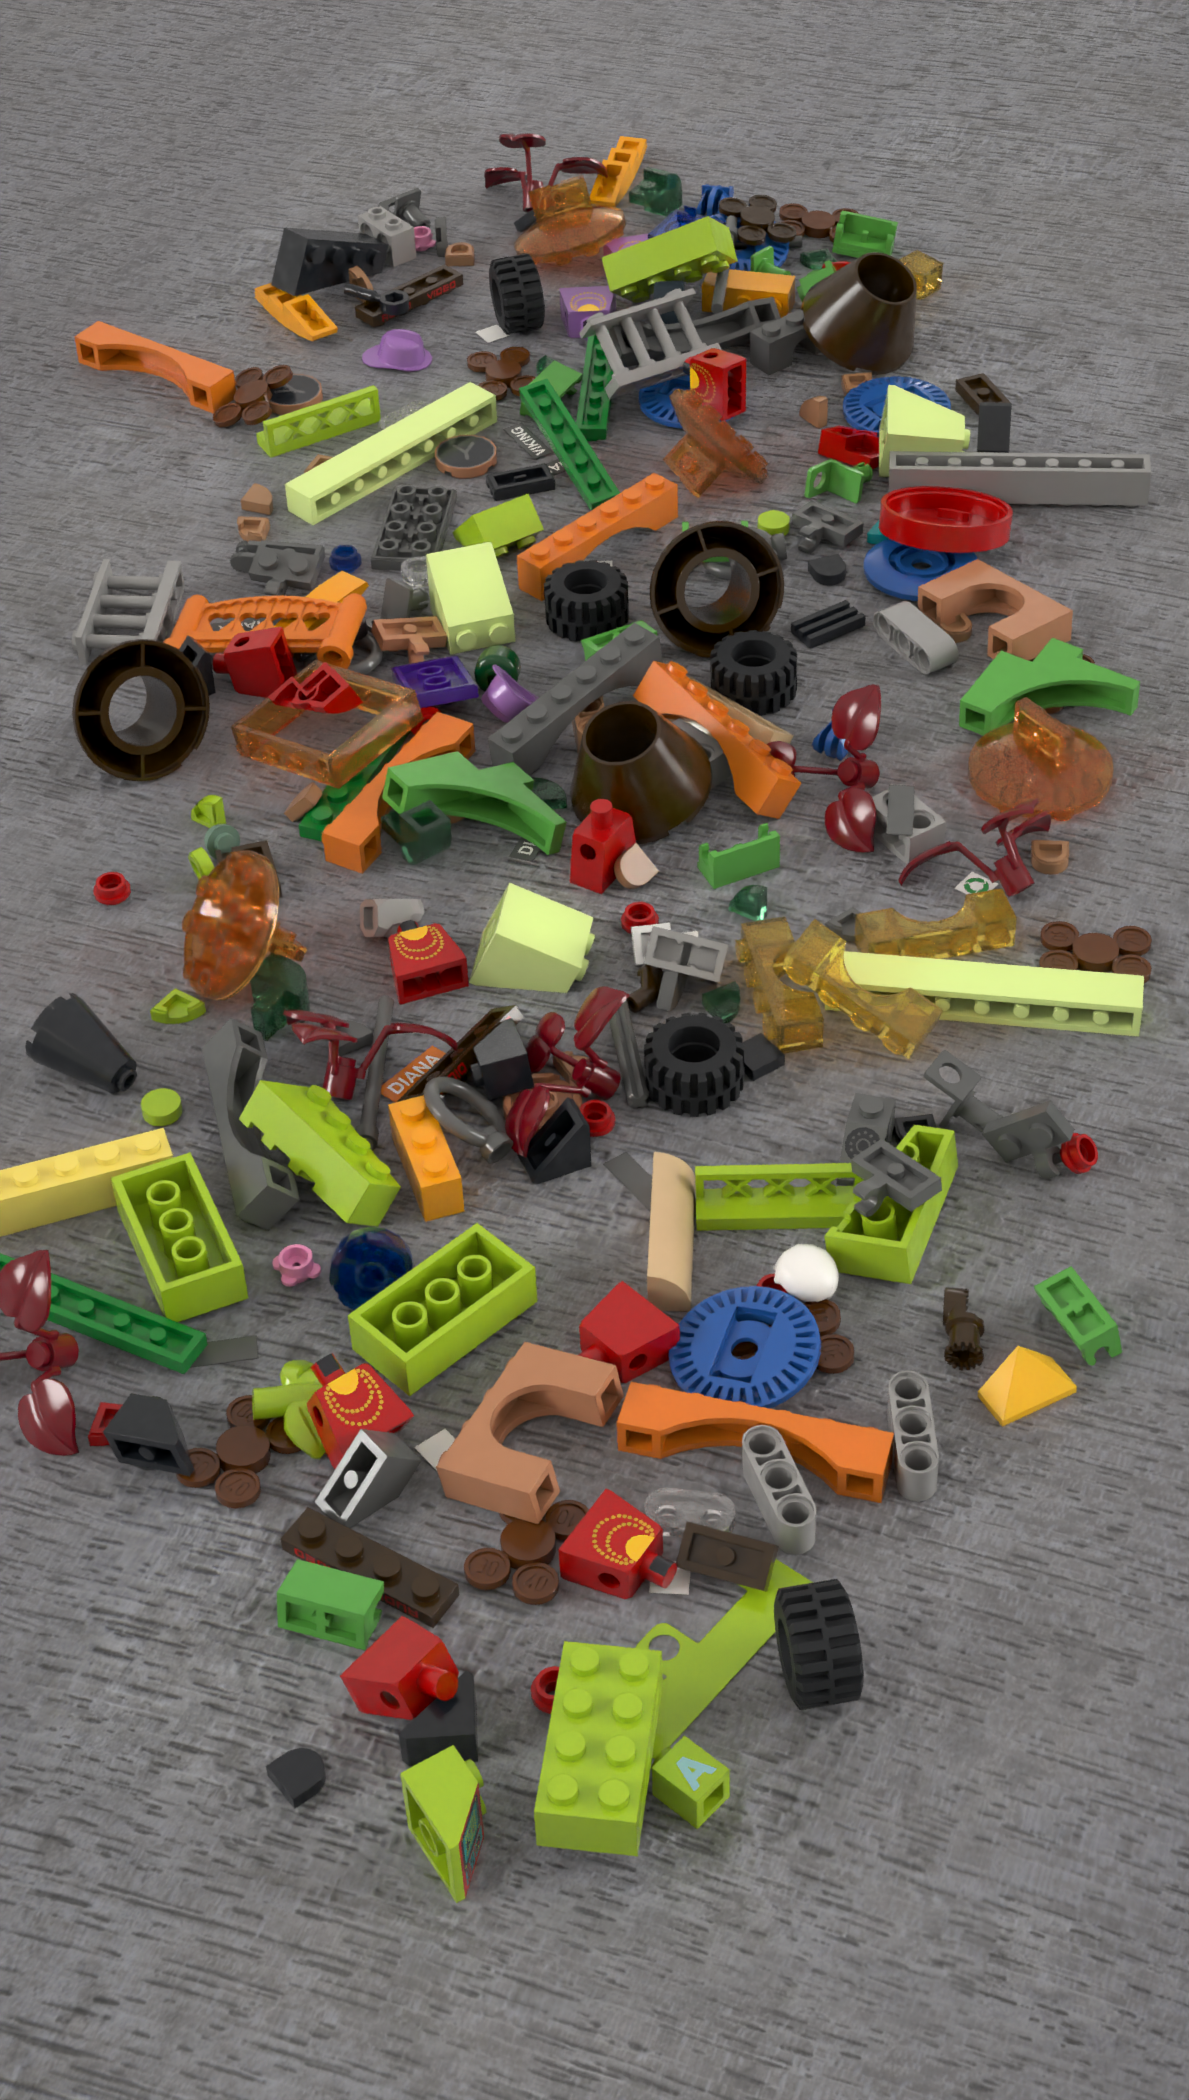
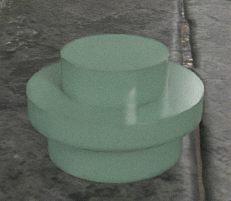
M228 824L212 826L206 832L204 838L207 853L216 859L215 850H221V853L232 851L231 847L240 846L238 831Z

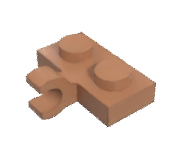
M437 616L373 620L371 631L381 651L407 649L410 664L423 662V655H429L430 648L446 646L447 634Z

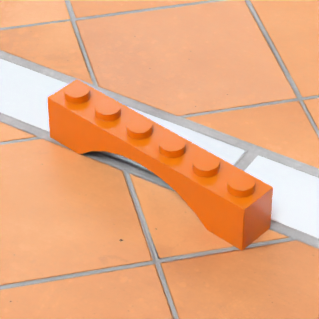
M101 321L95 322L74 336L78 360L81 364L100 371L130 370L160 376L181 388L192 406L213 414L220 407L234 400L236 385L233 370Z
M653 473L517 555L519 589L543 601L545 600V579L548 575L552 574L554 569L561 568L566 563L584 561L598 545L623 530L640 527L657 531L678 518V484Z
M653 661L633 697L637 701L648 705L665 718L672 720L679 718L692 719L706 728L717 740L728 760L733 776L735 794L756 814L780 819L802 784L791 774L793 771L792 767L784 761L774 758L770 754L771 748L767 744L748 734L750 731L749 727L739 720L732 719L727 714L729 709L719 701L711 699L707 695V688L702 684L690 680L686 676L688 671L683 666L673 661H670L668 664Z
M436 712L427 723L423 724L417 734L402 746L398 754L383 766L378 775L364 786L363 790L351 803L345 806L340 815L325 827L322 832L325 860L363 874L382 853L381 828L387 814L392 809L382 798L388 767L456 751L468 760L476 751L473 723Z
M630 1382L617 1420L618 1451L663 1459L683 1451L703 1447H742V1438L748 1429L758 1425H766L775 1428L782 1435L795 1463L804 1466L821 1478L837 1495L882 1503L893 1461L894 1433L882 1431L874 1427H861L836 1422L828 1418L820 1419L795 1414L787 1410H774L749 1405L741 1401L733 1402L708 1397L700 1393H687L662 1388L654 1384L646 1385Z

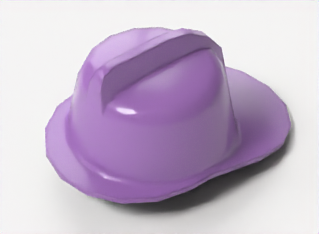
M393 329L387 331L382 336L380 345L371 347L363 353L362 361L369 367L410 372L427 368L431 364L432 356L424 348L419 334L406 329Z
M495 664L492 667L496 676L482 695L481 700L497 718L508 723L539 697L519 685L505 670Z

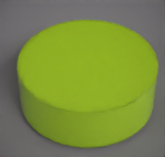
M766 511L758 516L757 528L766 531L771 536L783 533L785 536L790 531V517L782 511Z
M202 847L189 852L188 859L190 865L203 885H208L218 880L216 869L207 852Z
M159 1088L152 1090L141 1100L143 1118L153 1126L170 1125L176 1122L182 1115L180 1096L172 1089Z

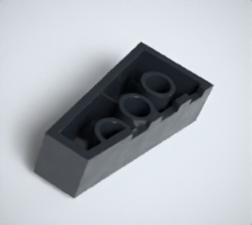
M284 228L271 285L293 296H298L349 282V269L355 266L361 268L367 277L382 273L389 244L363 233Z

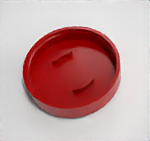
M940 486L907 487L891 491L882 497L879 530L883 535L895 542L924 550L950 553L988 551L999 548L1009 541L1013 510L1005 501L974 490Z

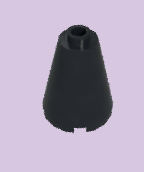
M69 993L71 998L68 1000L60 996L42 1011L31 1028L36 1032L33 1043L28 1040L26 1041V1054L36 1063L114 1094L129 1089L137 1077L136 1061L87 1003L74 993Z

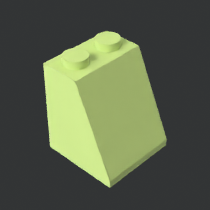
M888 385L879 428V477H889L890 451L965 452L962 450L968 449L970 430L965 429L964 415L895 385Z
M491 542L426 554L430 607L433 616L438 617L447 634L446 646L450 655L515 642L514 613Z
M509 883L482 932L469 983L475 986L567 993L574 980L581 981L587 970L589 960L585 959L584 955L586 956L589 953L595 935L590 933L593 917Z

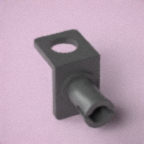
M419 188L382 201L378 205V207L381 206L391 212L389 207L395 205L394 213L392 214L408 222L413 227L425 226L430 228L431 226L430 220L419 210L421 190Z
M394 578L386 579L381 615L366 618L368 631L372 633L373 620L410 618L411 611L426 608L429 604L424 602L429 601L426 590L423 588L413 590L412 587Z
M946 1050L939 1054L924 1073L926 1080L955 1100L939 1126L944 1129L953 1117L957 1118L960 1116L983 1133L987 1123L1003 1118V1116L997 1114L974 1097L976 1092L973 1089L982 1076ZM948 1066L955 1069L960 1076V1081L958 1083L945 1081L939 1073V1068Z

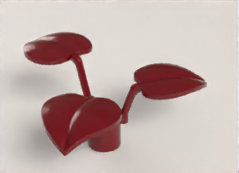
M531 133L499 135V142L503 146L508 148H524L527 172L509 167L488 168L484 172L486 189L503 183L521 181L523 211L527 213L539 205H544L545 197H551V189L559 171L570 174H599L608 178L607 169L598 160L588 157L565 158L562 160V163L555 165L547 187H543L542 181L532 180L530 147H542L546 145V139L541 135Z
M875 684L847 692L838 699L833 708L831 717L833 732L836 737L846 739L844 748L854 756L841 762L838 769L795 766L796 750L791 744L783 741H773L767 744L771 748L770 754L774 758L780 759L792 767V775L795 776V773L838 776L844 785L851 786L838 793L839 801L832 802L826 808L825 828L829 837L837 845L850 851L864 853L874 852L873 837L876 824L874 800L865 791V788H872L876 785L880 771L876 762L866 759V754L860 753L857 750L863 751L870 747L878 733L881 716L880 686Z
M1038 798L1019 803L987 821L981 827L982 833L986 834L998 827L1001 837L995 843L997 847L1004 844L1008 854L994 862L995 871H992L960 842L948 841L932 847L913 858L903 869L898 881L902 886L911 871L919 865L939 855L959 851L982 870L992 883L999 880L1008 898L1015 896L1035 884L1019 855L1015 840L1022 835L1032 832H1049L1051 815L1049 811H1043L1028 818L1007 832L1006 828L1009 821L1026 813L1033 814L1034 808L1040 802Z
M602 986L594 989L583 1002L574 1022V1027L578 1032L574 1035L573 1039L575 1047L584 1051L590 1057L589 1059L582 1058L577 1061L555 1047L565 1031V1021L561 1015L549 1012L541 1018L536 1027L535 1035L530 1038L525 1047L531 1073H538L552 1054L574 1067L572 1079L576 1081L577 1086L537 1083L532 1091L525 1089L519 1094L510 1108L505 1122L506 1134L513 1141L512 1149L517 1154L527 1158V1150L531 1138L538 1129L549 1105V1091L579 1094L585 1098H588L591 1093L603 1100H608L615 1094L621 1080L620 1072L607 1066L608 1062L601 1059L590 1046L620 1006L630 997L628 993Z
M284 1010L283 1012L288 1026L292 1024L293 1032L304 1045L315 1040H329L328 1062L322 1088L327 1090L333 1097L353 1099L357 1078L365 1079L367 1068L387 1036L391 1034L415 1032L429 1034L443 1040L456 1052L458 1049V1044L453 1038L434 1028L420 1024L391 1023L384 1026L359 1068H356V1059L338 1056L339 1040L358 1042L357 1038L336 1030V1026L349 1028L348 1022L331 1015L305 1010ZM304 1021L317 1022V1023H320L324 1028L319 1027V1026H316V1025L308 1024V1023H298V1022H304Z
M38 1250L11 1260L1 1270L0 1308L6 1316L15 1317L14 1326L17 1329L40 1337H36L26 1350L0 1353V1361L26 1358L29 1365L39 1371H46L31 1382L32 1393L20 1399L18 1404L19 1425L25 1438L37 1449L53 1455H73L79 1453L75 1436L76 1413L74 1401L67 1386L51 1377L61 1375V1368H68L76 1363L79 1348L77 1341L71 1334H59L58 1330L48 1331L42 1329L48 1319L51 1307V1267L49 1250Z

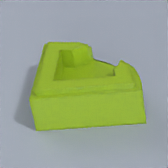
M217 795L203 797L193 807L191 819L208 828L218 824H226L222 797Z
M176 988L150 1010L151 1019L164 1024L189 1022L206 1012L203 1001Z

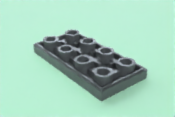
M410 484L399 487L395 486L371 557V569L427 572L426 554L440 552L443 549L457 501V491L446 489L443 486H433L431 488H419Z

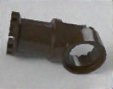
M945 1287L943 1326H945L946 1334L949 1336V1345L945 1348L944 1359L945 1362L947 1361V1364L952 1365V1368L956 1369L958 1366L959 1370L963 1371V1367H966L968 1371L971 1367L974 1369L976 1365L980 1366L984 1360L983 1349L980 1347V1337L983 1336L985 1331L984 1321L976 1314L966 1312L968 1310L966 1304H968L969 1300L966 1298L969 1297V1289Z

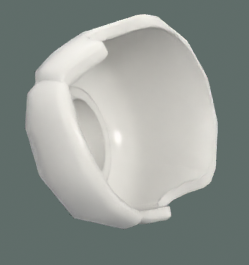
M797 1244L784 1251L773 1268L776 1270L774 1282L781 1284L788 1294L804 1302L829 1300L838 1286L839 1273L833 1257L826 1250L813 1244Z

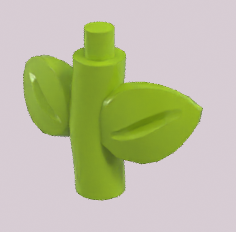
M292 1360L284 1364L279 1374L282 1385L252 1389L253 1419L284 1416V1430L291 1441L310 1457L320 1460L326 1451L308 1412L307 1402L314 1392L322 1388V1386L310 1369L314 1363L306 1360Z

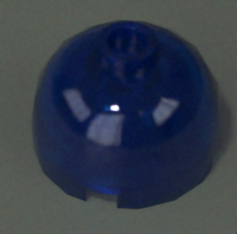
M366 1227L354 1230L342 1238L332 1255L329 1274L331 1287L333 1285L341 1303L352 1310H356L412 1270L415 1264L410 1247L399 1235L379 1227Z

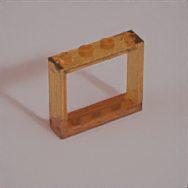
M314 660L293 678L300 684L325 662ZM327 663L332 669L336 670L363 701L362 704L355 708L377 715L333 752L328 754L275 736L306 710L274 705L268 697L235 722L231 729L237 744L235 747L240 755L339 789L423 720L415 690Z

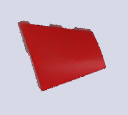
M840 425L821 429L818 454L854 466L865 462L872 469L879 467V437L877 432L858 430Z
M326 662L300 684L293 677H290L268 697L274 705L328 714L347 712L363 703L352 687Z

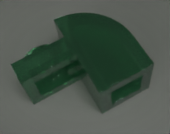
M646 167L643 169V180L629 191V202L644 206V211L669 217L682 206V183L680 177L672 172Z
M431 800L401 814L392 811L381 817L382 829L402 847L403 859L412 865H416L447 850L451 845V819Z
M271 952L249 974L253 1002L255 1003L251 1007L253 1027L262 1033L263 1040L268 1041L279 1029L285 1027L287 1019L283 1015L284 1010L310 1011L306 974L297 962Z

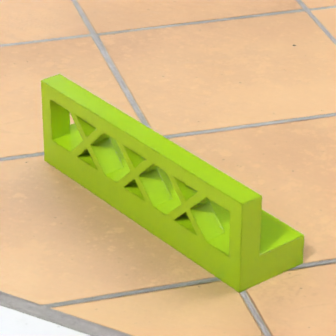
M372 385L263 421L264 431L256 433L257 443L272 458L380 422L378 389Z
M851 1163L695 1166L696 1231L837 1227L844 1219L843 1212L852 1201L858 1202L860 1197L853 1193V1188L863 1179L852 1172ZM836 1178H854L853 1186H835L831 1182ZM794 1179H807L811 1182L805 1187H793L789 1184ZM722 1180L727 1184L723 1188L704 1189V1181ZM752 1180H765L769 1183L763 1188H752L748 1185Z

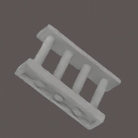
M680 288L675 289L662 298L604 315L602 312L596 313L586 320V325L579 333L581 339L596 335L613 371L612 379L604 388L609 399L687 375L682 369L687 358L711 348L722 350L719 343L709 346L706 343H702L685 307L696 294L694 288L681 291ZM674 310L691 347L689 352L681 354L680 351H676L660 314ZM644 319L649 320L666 356L664 360L655 362L654 359H650L634 322ZM622 325L640 364L638 368L629 371L628 368L624 367L608 332L613 326Z
M103 559L99 572L94 573L93 588L79 627L72 633V648L78 652L80 665H87L92 648H111L119 643L136 639H150L163 642L169 638L185 590L181 561L168 560L163 574H159V577L113 576L110 559ZM113 589L158 590L152 596L112 595ZM107 608L151 609V612H147L145 616L104 615ZM99 628L144 629V632H140L139 636L98 634Z

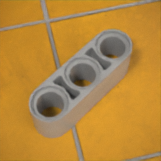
M902 601L875 612L873 624L879 637L924 675L958 661V648L953 638L910 602Z
M901 1371L893 1375L889 1380L887 1402L889 1432L894 1433L893 1466L898 1492L904 1498L920 1502L931 1498L937 1490L939 1464L937 1438L929 1385L926 1378L915 1371Z
M754 1426L748 1429L742 1438L743 1475L775 1544L787 1554H803L814 1546L816 1539L815 1503L782 1435L771 1426Z

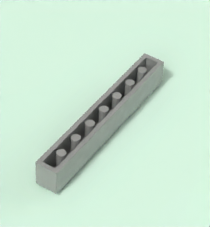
M890 451L888 493L907 487L940 486L982 492L997 497L1007 504H1027L1030 506L1039 504H1059L1061 506L1092 505L1096 507L1104 505L1148 506L1151 481L1150 454Z

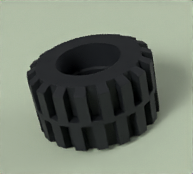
M525 253L492 260L489 268V285L495 315L501 329L508 335L542 328L545 318L544 296L540 276L531 256Z
M597 560L575 561V563L563 564L561 568L554 569L552 574L546 577V583H544L546 623L553 633H557V636L569 638L570 641L577 642L625 626V623H628V581L626 575L621 573L618 567L610 566L606 562H597Z
M749 630V632H736L733 636L728 635L722 638V642H717L714 645V650H711V688L759 716L766 715L769 712H778L780 708L787 707L790 704V700H794L796 696V648H793V644L789 640H784V637L778 634L773 635L768 631L756 632V630Z
M684 1013L678 1018L674 1016L667 1018L665 1024L658 1023L653 1027V1032L648 1033L646 1044H644L645 1081L649 1097L653 1102H659V1107L662 1109H672L673 1114L681 1116L683 1113L690 1114V1117H699L701 1113H706L708 1116L716 1114V1109L725 1110L730 1107V1101H736L740 1097V1091L744 1088V1044L740 1032H735V1026L730 1022L723 1023V1018L717 1016L707 1017L706 1013H698V1015Z
M831 1579L778 1588L774 1602L776 1639L786 1686L795 1705L799 1710L858 1701L864 1682L861 1644L851 1601L840 1581Z

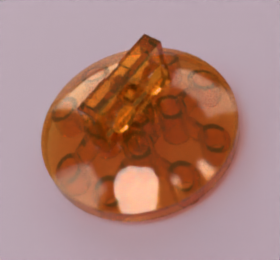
M583 174L561 181V183L553 186L548 185L528 192L536 223L516 239L514 248L516 255L528 253L535 264L556 262V265L561 266L572 262L573 257L582 254L585 257L594 256L600 252V247L624 235L623 230L626 226L624 212L616 207L592 205Z
M678 388L673 391L669 397L676 417L686 434L663 460L680 477V481L694 496L699 498L724 470L742 479L762 484L769 477V473L765 469L769 464L767 460L757 451L752 453L751 451L754 446L743 435L736 437L735 434L737 432L725 420L720 422L719 420L722 415L712 405L702 406L704 400L691 388L685 391Z
M1027 697L1015 702L1014 723L995 728L982 736L973 746L968 761V776L976 794L990 805L998 808L1000 813L1024 801L1038 798L1040 802L1034 808L1033 814L1026 813L1020 817L1030 818L1043 811H1049L1051 819L1057 821L1070 820L1073 815L1097 806L1109 792L1114 772L1112 757L1107 748L1097 738L1082 729L1061 723L1056 718L1054 719L1043 708Z
M250 850L234 851L218 863L208 876L204 875L200 878L196 887L197 897L192 910L185 914L182 921V930L186 932L183 977L189 980L191 987L197 994L216 1001L233 997L253 978L263 962L267 951L302 962L307 948L295 940L297 936L295 932L281 927V922L277 920L279 884L275 869L268 858Z

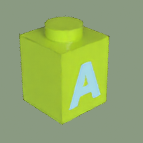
M685 1735L672 1748H664L653 1761L651 1767L653 1796L696 1829L730 1797V1769Z

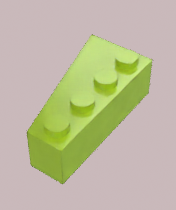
M260 1080L239 1120L247 1128L258 1127L264 1133L261 1141L271 1151L278 1148L291 1159L287 1166L297 1176L315 1182L316 1184L312 1190L346 1223L378 1227L401 1186L390 1174V1168L380 1161L370 1149V1143L360 1136L350 1124V1118L331 1100V1094L317 1085L305 1087Z
M914 1125L896 1147L941 1177L942 1191L913 1211H909L889 1196H886L880 1208L869 1217H865L856 1211L854 1205L858 1202L852 1201L843 1212L844 1219L837 1227L832 1226L824 1235L826 1250L833 1257L839 1273L912 1284L958 1168L954 1130Z

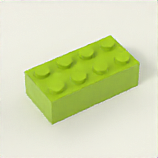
M709 216L601 257L610 292L633 303L648 300L650 298L649 295L654 294L655 282L683 281L693 283L701 280L703 274L711 271L713 273L723 272L729 269L730 264L738 262L729 227Z
M191 1152L111 1177L118 1213L163 1317L180 1322L249 1299L243 1264Z
M476 1223L348 1315L352 1349L410 1397L538 1302L535 1267L480 1224Z
M564 1641L534 1808L537 1846L638 1857L663 1688L662 1651Z

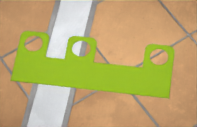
M776 1559L768 1591L765 1592L739 1585L747 1590V1592L699 1643L667 1623L655 1625L642 1638L635 1648L649 1649L652 1639L660 1635L674 1637L680 1647L678 1654L674 1658L662 1660L663 1674L667 1677L663 1680L652 1758L655 1759L664 1748L670 1747L776 1632L774 1602L778 1588L813 1583L812 1581Z

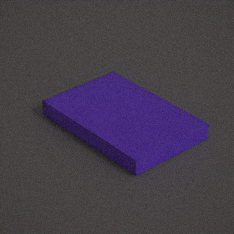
M456 655L391 668L393 681L410 710L479 697L477 684Z

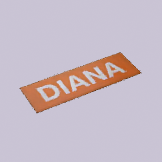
M432 1045L382 1085L381 1094L391 1101L397 1102L446 1053Z

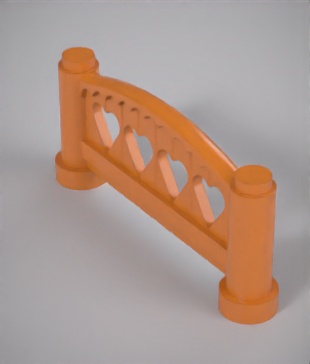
M356 593L349 594L343 599L342 603L300 596H255L209 603L204 596L196 594L186 600L170 638L165 639L163 643L179 650L186 637L190 636L207 652L224 653L232 638L238 633L275 628L273 621L278 618H285L286 620L298 618L283 629L290 652L317 653V659L321 665L326 662L336 672H342L348 669L354 655L352 646L366 613L367 605L365 598ZM216 618H222L223 620L235 618L219 631H213L210 622ZM247 618L255 620L266 618L250 631H245L241 624ZM309 618H329L314 631H308L304 624Z

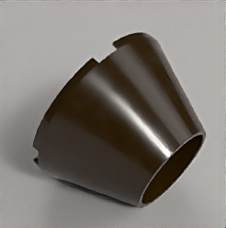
M879 252L862 255L817 282L807 292L803 299L801 310L804 313L805 320L803 326L808 337L827 358L848 370L855 371L856 368L870 370L872 375H882L896 371L905 364L914 347L917 293L915 278L906 265L890 255Z
M728 521L702 523L679 534L661 553L653 569L650 582V604L654 618L661 631L676 646L696 656L710 658L714 645L717 642H722V638L728 635L733 636L736 632H749V630H756V632L769 631L771 628L770 624L775 618L778 609H781L784 597V575L780 561L773 548L752 529ZM712 557L729 558L731 580L725 593L712 604L702 607L688 606L685 600V585L692 570L702 561Z
M129 640L105 650L92 661L83 673L73 700V725L81 748L88 758L100 769L124 780L150 781L176 771L182 766L181 763L194 749H198L208 726L210 703L206 683L201 672L183 652L169 644L156 640ZM141 676L147 694L143 713L130 727L114 732L109 718L111 699L124 682Z
M617 702L599 710L591 717L584 728L571 783L570 797L576 817L582 822L591 813L590 805L594 800H609L612 803V808L626 812L632 817L637 844L654 842L670 836L669 830L685 820L689 823L700 812L711 790L712 768L708 755L701 744L657 711L641 702Z

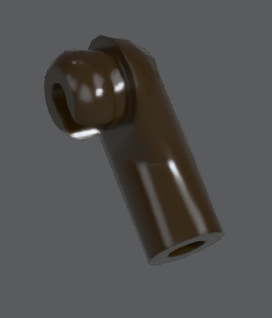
M644 965L639 968L637 976H641V988L629 994L630 997L627 998L628 1007L632 1012L637 1013L658 999L664 973L661 968Z

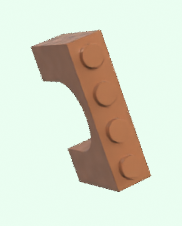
M979 559L918 587V609L932 621L934 620L940 624L944 622L946 626L956 622L955 616L961 613H965L966 616L977 613H999L1009 616L988 627L987 656L992 659L1002 650L1029 661L1038 656L1051 638L1065 643L1071 640L1073 610Z
M524 1342L516 1355L507 1362L505 1370L494 1386L487 1390L483 1401L474 1414L465 1421L461 1432L452 1445L441 1455L436 1469L445 1496L539 1524L560 1493L551 1460L509 1449L503 1446L502 1443L507 1435L518 1425L540 1416H563L604 1427L624 1397L616 1365Z

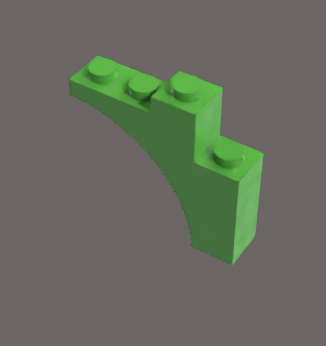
M1055 638L1050 639L1033 662L1001 650L960 700L959 726L991 738L1000 728L1017 718L1046 708L1063 706L1105 708L1131 716L1138 707L1140 681L1082 660V648Z
M456 751L388 767L382 798L402 817L436 814L479 820L521 836L539 847L547 855L560 852L567 823L532 792L534 780L514 762L478 770L461 753Z

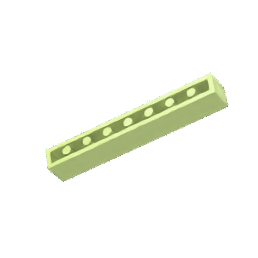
M469 382L285 484L288 511L311 525L319 523L434 458L436 447L444 440L459 435H475L496 423V395Z
M830 950L825 981V1010L1139 1037L1143 1010L1144 976Z

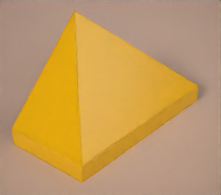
M1017 1346L978 1390V1398L1003 1427L1076 1393L1077 1386L1052 1357Z

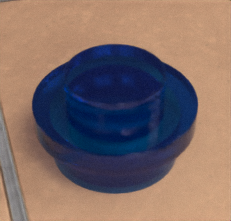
M339 545L335 547L329 557L331 569L337 572L344 571L349 574L362 564L361 555L352 545Z

